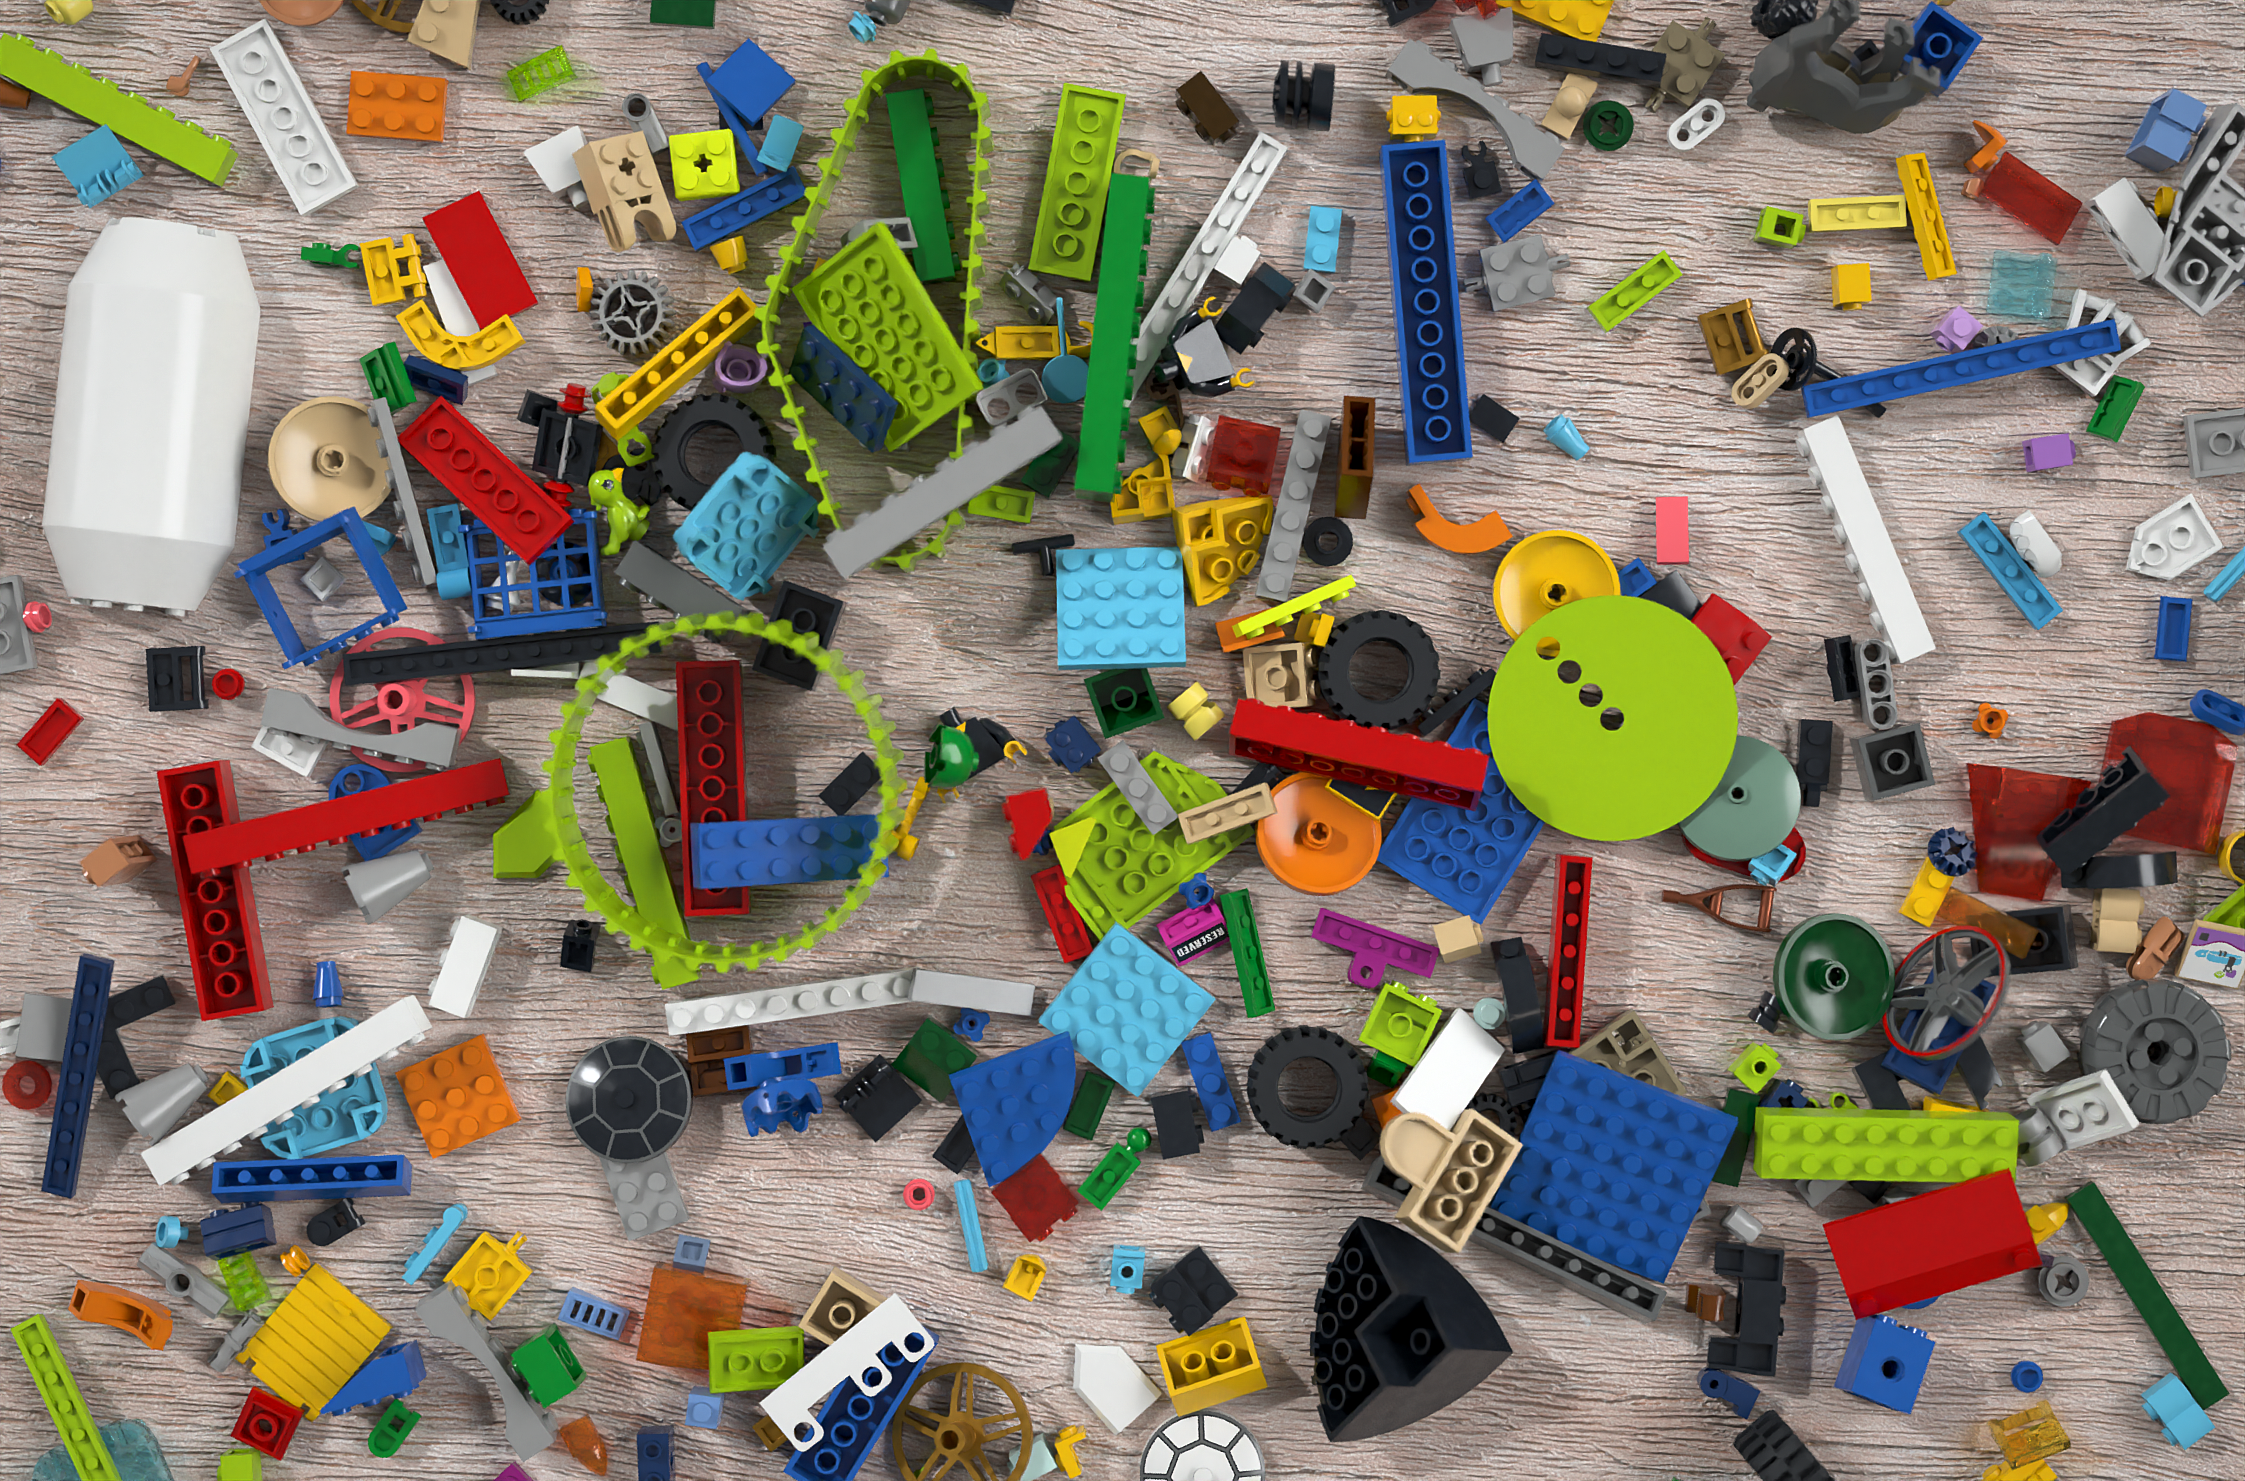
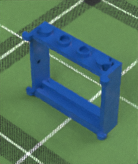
M355 506L340 511L237 564L240 570L233 573L236 579L244 576L288 661L281 664L284 670L300 662H303L306 667L322 659L320 652L329 649L332 654L348 646L346 639L354 636L358 641L374 633L372 626L380 623L384 628L400 620L398 613L408 609ZM346 532L387 612L306 651L266 572Z

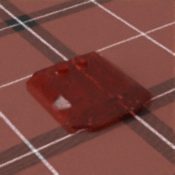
M2143 712L2126 718L2112 720L2098 784L2104 779L2101 773L2109 765L2115 768L2125 758L2122 752L2130 745L2151 768L2171 796L2165 800L2159 809L2148 813L2139 820L2133 829L2125 831L2121 835L2215 855L2239 747L2212 725L2158 713Z

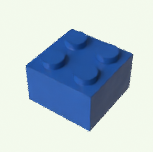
M1931 1L1921 10L1910 26L1914 28V46L1905 55L1899 71L1908 75L1909 64L1913 57L1922 60L1919 66L1927 70L1932 66L1940 69L1939 87L1934 92L1930 91V93L1938 97L1948 89L1983 37Z

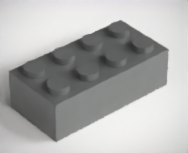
M636 540L614 572L621 577L619 583L629 590L639 594L641 591L647 593L646 600L654 606L667 610L668 607L674 610L675 613L672 617L676 620L702 613L705 619H707L708 615L721 611H732L735 619L738 620L739 617L750 612L654 549ZM706 628L701 630L700 635L720 645L721 641L730 643L738 630L727 628V633L714 635V628Z

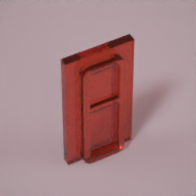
M2007 151L2002 154L1998 163L1992 168L1980 192V195L2056 246L2062 241L2083 202Z

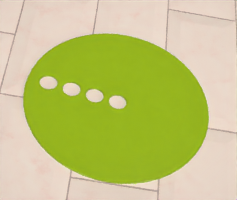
M1622 595L1590 597L1568 603L1544 615L1528 627L1511 646L1502 660L1492 684L1488 704V734L1493 757L1501 776L1517 799L1530 812L1549 825L1574 836L1600 841H1625L1650 836L1672 827L1693 813L1707 800L1725 774L1732 758L1738 729V706L1732 678L1724 660L1709 638L1684 616L1666 606L1653 601ZM1553 637L1559 642L1560 652L1556 658L1545 660L1537 654L1536 646L1540 639ZM1573 660L1580 665L1582 673L1578 681L1565 683L1560 680L1558 667L1562 662ZM1595 684L1601 688L1603 698L1597 706L1587 707L1581 703L1579 692L1583 686ZM1615 707L1622 711L1624 723L1619 729L1607 730L1602 726L1600 716L1605 709Z

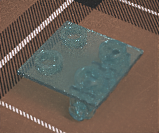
M1994 250L1986 313L2049 321L2058 258H2052V254L2039 253L2038 256Z

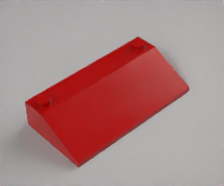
M2009 1168L1823 1224L1856 1320L2043 1265Z

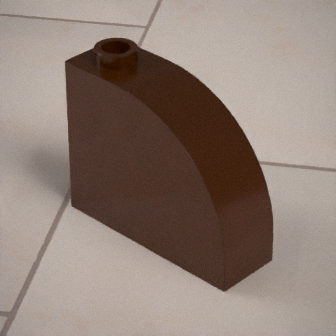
M1344 396L1337 450L1334 517L1366 520L1374 475L1376 398Z

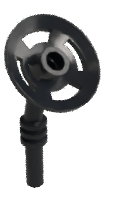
M1795 327L1785 330L1778 336L1772 346L1770 353L1782 357L1789 365L1788 377L1790 379L1788 381L1785 380L1778 387L1782 390L1796 391L1802 388L1809 381L1813 373L1826 381L1848 376L1847 374L1841 375L1817 360L1815 341L1812 335L1805 329ZM1794 338L1796 345L1792 346L1786 355L1782 354L1786 344ZM1777 369L1773 371L1772 376L1776 373ZM1808 370L1804 378L1799 381L1800 376ZM1880 403L1862 406L1878 419L1886 411V408Z

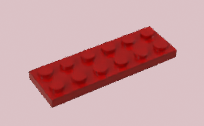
M442 396L397 437L399 444L528 566L574 523L573 518Z

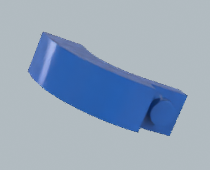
M838 1042L724 1059L728 1091L759 1087L761 1083L767 1080L782 1081L798 1077H806L809 1080L842 1074Z

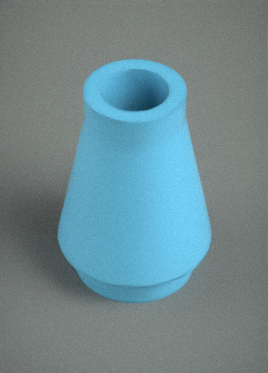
M1559 414L1543 430L1547 435L1546 440L1571 455L1576 461L1582 458L1590 449L1570 417L1565 418L1562 414Z

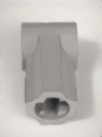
M631 93L626 96L622 103L623 113L627 117L633 132L643 131L652 157L670 148L669 141L647 97L641 93ZM638 101L645 103L646 111L642 116L634 117L630 114V107L633 103Z

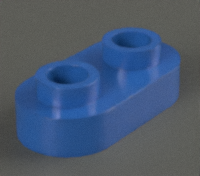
M2208 689L2199 690L2191 699L2190 708L2198 719L2208 722L2229 734L2238 736L2245 734V707Z

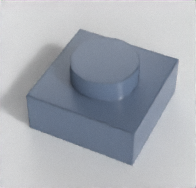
M679 1234L672 1268L704 1273L710 1240Z

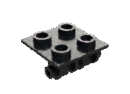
M881 1054L873 1059L833 1096L840 1103L839 1107L843 1112L849 1113L875 1143L922 1101Z

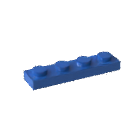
M792 166L786 172L782 171L681 223L694 250L698 252L806 198L804 195L806 188L796 168Z

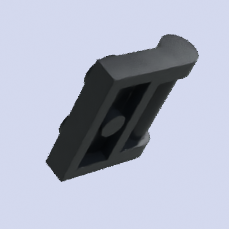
M205 646L146 649L149 712L209 709V699H205L203 656L206 655ZM190 656L192 700H184L181 657Z

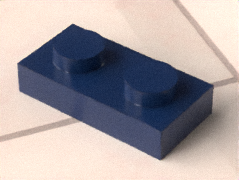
M412 355L407 357L404 367L412 387L463 405L468 397V376L456 370H450L431 363L426 359H420Z

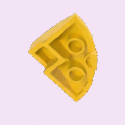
M1272 495L1218 499L1171 508L1177 546L1182 554L1183 571L1196 607L1213 602L1230 592V585L1241 575H1248L1260 557L1258 549L1263 537L1270 533L1273 515Z

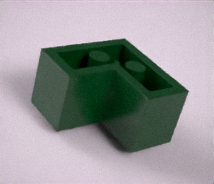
M1059 429L1057 431L1062 437V442L1034 459L1021 480L1023 485L1048 500L1077 455L1080 442Z

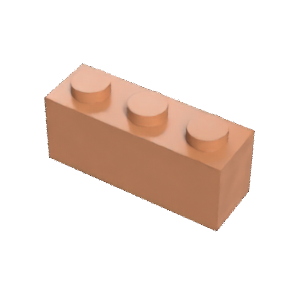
M139 835L109 838L80 860L79 863L84 868L82 874L86 880L92 885H97L99 888L128 883L158 859Z

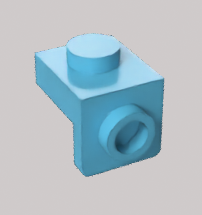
M1781 844L1772 852L1757 859L1753 858L1748 866V870L1752 872L1750 876L1764 886L1769 883L1775 887L1797 854Z

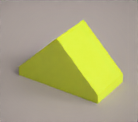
M1092 816L1049 833L1064 874L1067 877H1072L1097 819Z

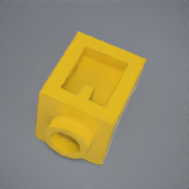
M1302 611L1294 634V640L1302 643L1310 642V645L1323 649L1325 644H1327L1335 617L1323 613L1319 615L1313 612L1304 615Z

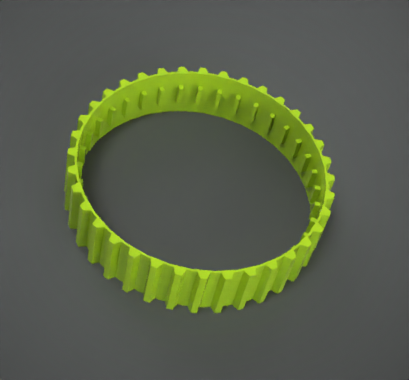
M732 611L708 615L707 619H705L702 613L677 619L676 624L673 621L652 626L648 628V635L644 633L620 642V651L604 655L596 661L599 672L582 677L575 684L580 695L577 699L562 704L559 711L565 717V721L562 727L550 731L548 740L555 745L553 757L542 761L541 769L550 774V788L540 792V800L550 804L552 818L543 823L544 830L555 833L559 846L552 852L554 861H565L570 871V875L565 880L568 888L579 887L582 893L587 897L583 908L587 913L598 910L607 919L605 930L608 933L612 934L621 930L631 937L630 948L638 951L645 945L657 950L659 962L667 963L673 957L685 959L688 970L696 971L704 963H714L718 973H726L739 962H744L748 970H755L771 956L778 963H781L793 955L800 946L805 950L814 947L827 934V931L833 933L851 916L849 910L854 912L871 895L867 886L872 887L884 876L888 869L881 860L891 854L897 848L899 842L891 833L893 828L904 820L906 812L897 806L898 795L907 789V780L897 777L896 764L904 759L903 750L892 747L889 735L896 729L894 721H884L878 710V707L884 701L881 695L868 694L862 685L866 674L861 669L850 672L842 664L844 652L839 648L830 652L818 646V634L813 631L804 635L793 633L792 622L785 619L765 624L762 613H750L739 617L738 620L735 619ZM714 628V635L727 633V628L741 630L742 637L748 638L757 633L770 638L768 642L770 644L776 645L783 642L795 649V655L799 657L803 655L808 656L819 665L817 669L821 673L826 671L839 684L837 688L840 692L845 691L857 707L854 709L856 715L861 714L869 730V733L866 734L868 740H873L877 750L878 758L874 761L876 767L880 766L882 785L878 787V794H883V811L877 814L876 821L881 822L879 837L873 839L869 848L874 849L870 864L865 862L859 868L858 873L863 876L856 888L850 885L843 892L842 895L847 900L839 910L832 904L823 912L827 917L826 920L816 926L812 920L801 928L803 933L790 937L787 932L779 936L775 943L763 945V941L758 940L750 947H736V943H728L725 947L710 945L709 941L706 940L698 943L683 938L682 934L669 933L658 927V924L654 921L649 922L635 911V908L631 905L628 906L615 893V889L612 886L610 887L603 879L598 866L594 864L586 848L587 844L580 833L577 822L579 820L578 814L575 812L573 803L575 787H573L572 771L573 767L576 766L577 760L574 759L577 741L582 739L583 734L580 732L585 717L592 715L594 709L591 706L597 695L605 693L609 689L606 683L613 674L618 675L628 669L625 665L628 660L636 655L637 659L648 655L650 652L647 647L658 640L661 646L673 643L672 634L686 631L687 638H692L700 635L699 629Z

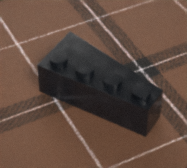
M2130 745L2122 752L2125 758L2115 768L2109 765L2101 773L2104 779L2096 787L2091 789L2086 787L2078 795L2076 806L2072 810L2065 808L2035 837L2043 851L2066 876L2073 871L2081 869L2088 859L2099 851L2107 849L2114 839L2125 831L2133 829L2139 820L2151 811L2159 809L2165 800L2171 797L2155 773Z

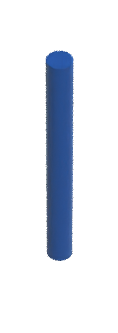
M703 62L696 69L706 84V80L713 74V71L707 62ZM707 87L757 177L767 173L768 169L765 164L756 160L759 153L736 112Z

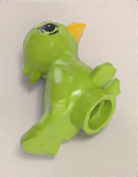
M616 468L612 471H597L590 477L588 484L591 505H596V511L602 509L603 506L607 508V522L611 534L609 541L600 549V553L603 556L618 554L622 543L628 538L633 541H639L650 525V522L645 519L650 512L649 505L643 504L638 507L634 502L625 497L623 493L622 474L624 468Z

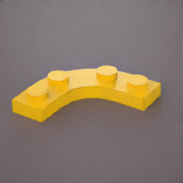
M422 299L395 316L411 342L426 358L439 366L451 370L471 371L487 367L526 343L507 314L470 336H455L445 332Z

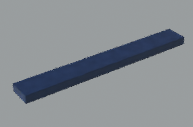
M83 953L79 957L41 1188L43 1192L70 1199L76 1195L115 962L114 960Z

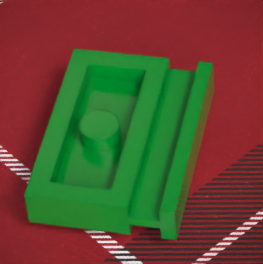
M395 342L385 343L383 347L377 348L359 359L374 400L386 397L391 416L408 407L409 404L417 402Z

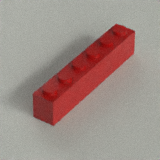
M1556 854L1543 1028L1544 1043L1547 1046L1579 1048L1593 859L1590 856Z

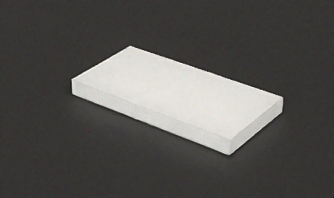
M1458 1008L1454 1010L1390 1102L1402 1113L1418 1112L1428 1115L1450 1131L1505 1049L1464 1010Z

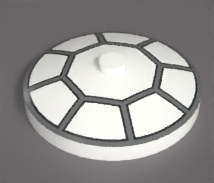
M1204 1408L1180 1417L1175 1414L1162 1422L1154 1430L1142 1452L1140 1481H1265V1462L1257 1439L1245 1424L1225 1412Z

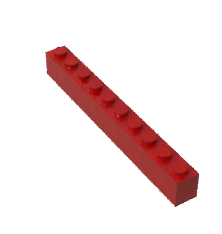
M497 758L183 836L182 838L191 873H201V877L206 878L221 874L220 867L233 865V869L238 870L253 866L252 859L265 857V861L270 862L285 858L284 851L296 849L297 854L317 850L316 843L328 841L329 846L348 842V835L360 833L361 838L380 834V827L391 825L392 830H398L411 826L410 820L423 817L425 823L443 818L441 812L454 809L455 815L473 811V804L485 801L487 807L505 803L504 796L510 795L502 760Z

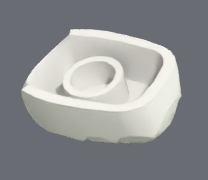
M2026 510L2010 525L2012 542L2018 554L2038 572L2037 577H2051L2060 571L2062 553L2030 510Z

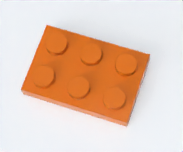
M351 71L346 134L358 137L443 143L448 80L439 77Z

